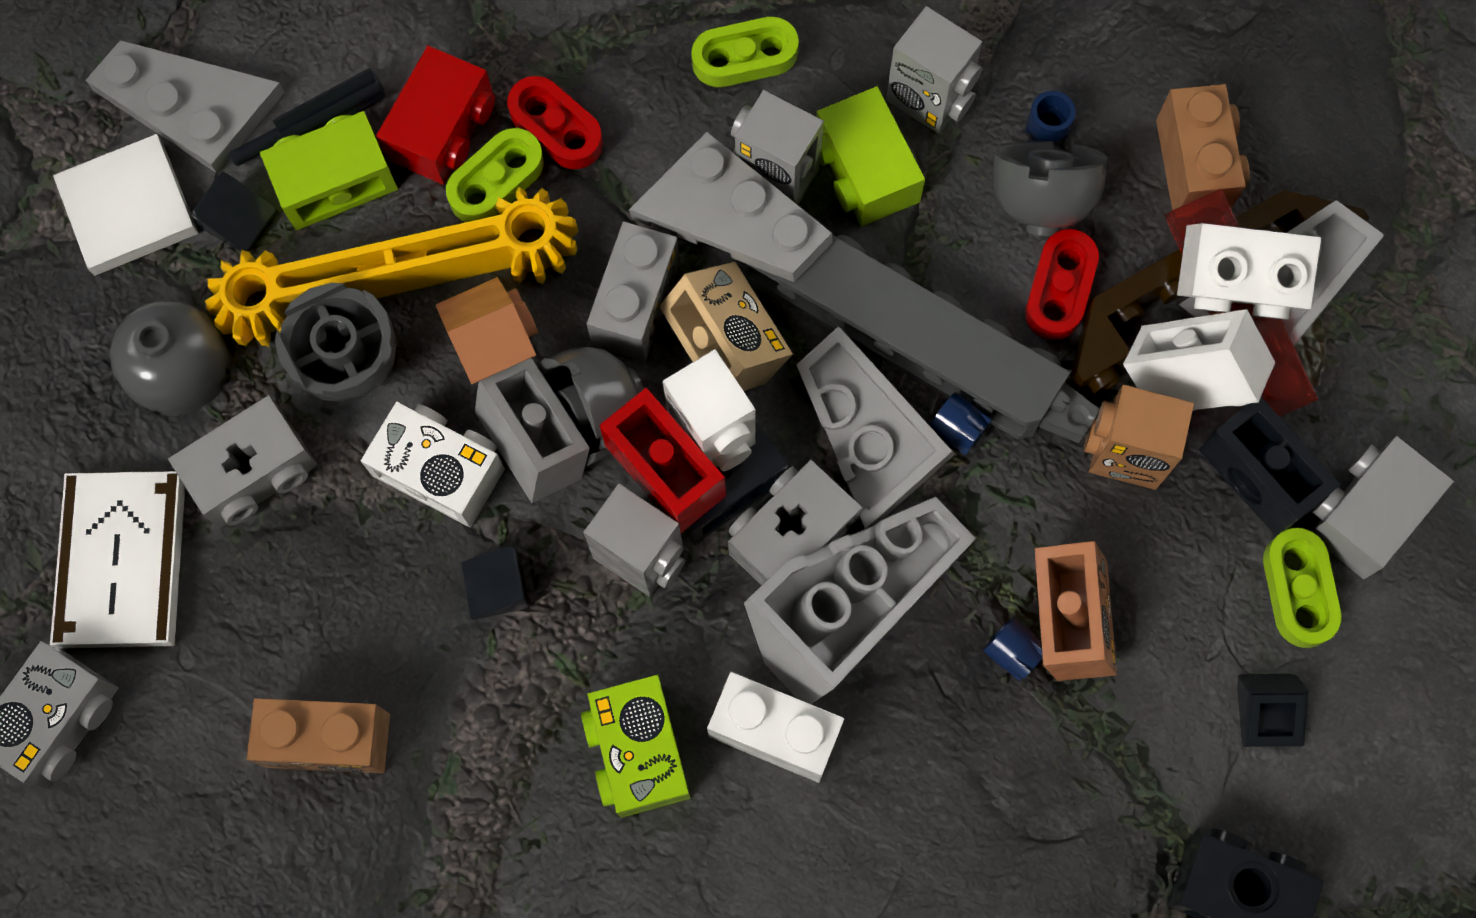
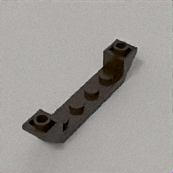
M1283 190L1222 226L1287 233L1333 203V201ZM1343 204L1366 222L1369 220L1370 217L1363 208ZM1184 247L1094 297L1083 319L1069 386L1082 395L1091 390L1094 396H1097L1109 390L1124 378L1121 371L1124 368L1123 363L1130 349L1117 331H1122L1140 320L1146 314L1144 308L1159 299L1166 305L1181 297L1177 296Z

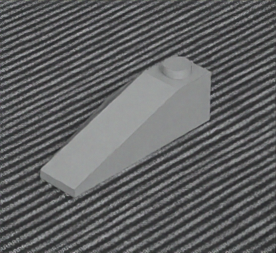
M934 497L887 517L876 525L850 536L848 534L834 540L829 545L807 555L802 554L786 561L744 602L764 664L797 699L809 704L814 703L833 690L976 538L937 497Z

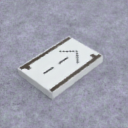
M176 471L70 473L64 475L50 639L51 646L56 648L175 646L185 486Z

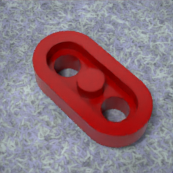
M530 76L521 79L511 88L507 98V105L512 122L517 128L532 133L538 139L541 149L555 162L568 169H582L590 166L598 159L603 148L602 133L598 121L553 81L542 76ZM535 106L546 108L541 115L534 116L528 113ZM574 139H580L585 142L579 149L567 147V144Z
M1065 229L1054 233L1047 239L1040 254L1025 307V318L1030 329L1044 339L1061 340L1070 336L1076 331L1084 316L1099 261V252L1095 242L1081 231ZM1069 258L1075 263L1076 268L1066 270L1059 265L1058 259ZM1048 307L1058 309L1062 314V319L1051 320L1047 318L1044 314V309Z

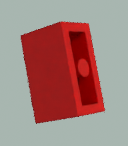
M427 45L376 135L386 160L445 185L452 170H457L465 163L470 150L469 140L477 125H484L493 111L495 95L493 94L487 71Z
M647 388L599 425L606 448L660 511L679 523L680 533L726 497L725 477Z

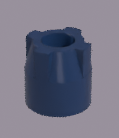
M1059 91L1041 93L1032 103L1025 126V133H1030L1035 141L1054 142L1053 144L1063 138H1067L1076 114L1073 101L1066 94ZM1042 121H1050L1054 123L1055 126L1047 125Z
M954 392L929 426L940 438L966 456L983 436L993 419L957 392Z
M1015 616L996 633L983 649V652L1018 681L1027 677L1043 658L1042 642Z

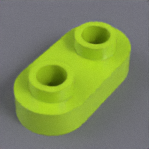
M764 17L707 30L700 34L693 43L691 52L693 71L701 82L712 87H726L783 74L797 60L798 34L788 21L779 17ZM768 47H774L780 53L768 56L762 51ZM718 58L728 62L723 67H714L710 63Z
M511 128L503 130L450 176L446 185V197L456 217L464 222H470L496 216L499 214L496 207L498 197L511 203L516 199L515 195L518 187L526 190L536 181L544 167V157L538 139L524 129ZM514 158L526 160L524 165L519 168L508 166V163ZM482 193L486 195L485 199L479 204H470L468 202V199L473 194Z
M1287 529L1268 543L1263 554V565L1275 623L1282 637L1289 643L1297 647L1312 648L1328 641L1337 633L1341 624V609L1328 550L1319 536L1307 529ZM1285 553H1292L1299 558L1301 563L1299 571L1291 570L1286 566L1284 562ZM1297 610H1305L1311 615L1313 620L1311 628H1304L1298 623L1296 619Z

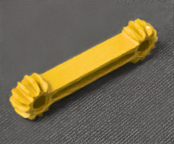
M518 187L515 195L517 201L511 204L507 200L498 197L496 207L500 215L281 265H278V260L274 254L266 250L256 261L250 252L242 250L240 264L233 267L230 262L221 260L220 268L225 274L223 278L207 279V286L214 295L205 300V305L208 312L212 316H216L214 325L223 335L233 333L235 341L245 347L256 337L262 346L269 347L271 333L276 330L280 333L282 323L287 317L284 312L291 301L310 288L331 282L343 283L347 288L358 289L362 292L365 290L373 294L375 298H381L511 268L513 280L519 284L526 278L529 272H533L536 281L543 284L546 280L545 269L550 267L555 272L563 274L566 266L562 257L575 256L577 245L572 237L578 233L576 219L567 216L569 213L567 203L562 198L550 202L548 191L541 187L533 199H528L525 190ZM530 229H538L544 232L534 242L525 243L518 240L523 232ZM266 291V295L260 303L254 306H245L247 299L253 293Z

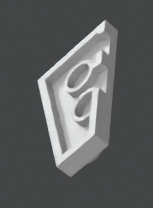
M121 40L85 80L93 91L217 174L229 161L230 152L244 143L285 93L280 82Z
M708 132L629 209L633 220L651 226L652 223L677 232L679 238L695 244L700 241L730 253L731 258L792 282H795L833 243L832 233Z
M1337 200L1287 232L1289 234L1321 237L1311 309H1290L1289 320L1252 316L1253 304L1236 302L1231 304L1230 312L1248 310L1275 361L1271 373L1385 236ZM1189 297L1179 304L1194 317L1226 313L1194 309V297Z
M839 326L797 364L821 425L825 428L836 454L837 463L844 480L848 483L854 500L862 507L860 518L865 529L883 520L955 455Z

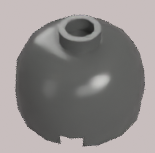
M1020 141L1000 146L999 152L995 151L993 170L994 194L999 206L1013 220L1027 224L1026 231L1028 233L1038 236H1051L1060 231V227L1075 225L1092 214L1101 200L1105 186L1106 155L1098 150L1071 144V153L1053 150L1054 142Z
M331 282L310 288L291 301L284 312L287 317L282 323L281 331L279 333L277 330L275 345L280 364L298 387L322 400L346 402L365 397L383 383L394 365L397 343L388 313L373 294L365 290L362 292L358 289L347 288L343 283Z
M169 299L143 304L128 314L115 331L109 352L112 372L128 397L145 409L159 411L161 414L168 416H179L197 411L215 399L222 389L219 384L225 376L226 368L230 371L232 356L227 337L214 325L215 321L211 316L185 301Z
M579 346L545 357L537 367L540 372L546 370L545 378L590 448L585 466L609 457L612 453L604 444L599 425L643 390L639 376L632 368L626 367L621 360L604 349Z

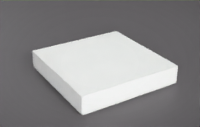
M157 134L53 175L87 268L94 276L199 234L164 144Z

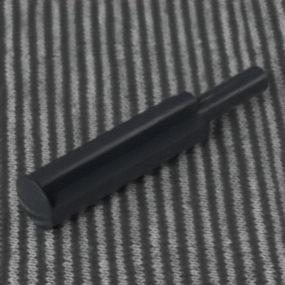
M369 67L272 120L276 126L275 128L230 152L229 156L234 165L240 166L259 156V152L273 147L277 141L291 135L301 136L324 127L328 121L337 116L353 115L386 97L383 85L378 76Z

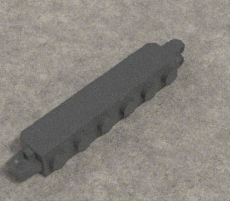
M832 235L833 243L795 282L744 263L747 280L751 284L831 331H834L839 326L857 346L947 399L954 392H957L991 417L993 420L990 424L1016 439L1033 436L1039 427L1079 443L1098 414L1099 408L1066 383L1070 372L1061 367V362L1053 354L1041 348L1029 349L1012 339L1011 333L1001 324L990 319H983L981 321L962 310L961 304L951 295L942 291H934L932 293L916 284L913 277L905 269L889 262L884 265L865 254L864 248L858 242L848 236L837 235L835 237Z

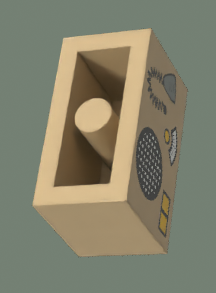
M736 262L684 274L659 306L692 362L716 349L743 391L765 385L793 355Z

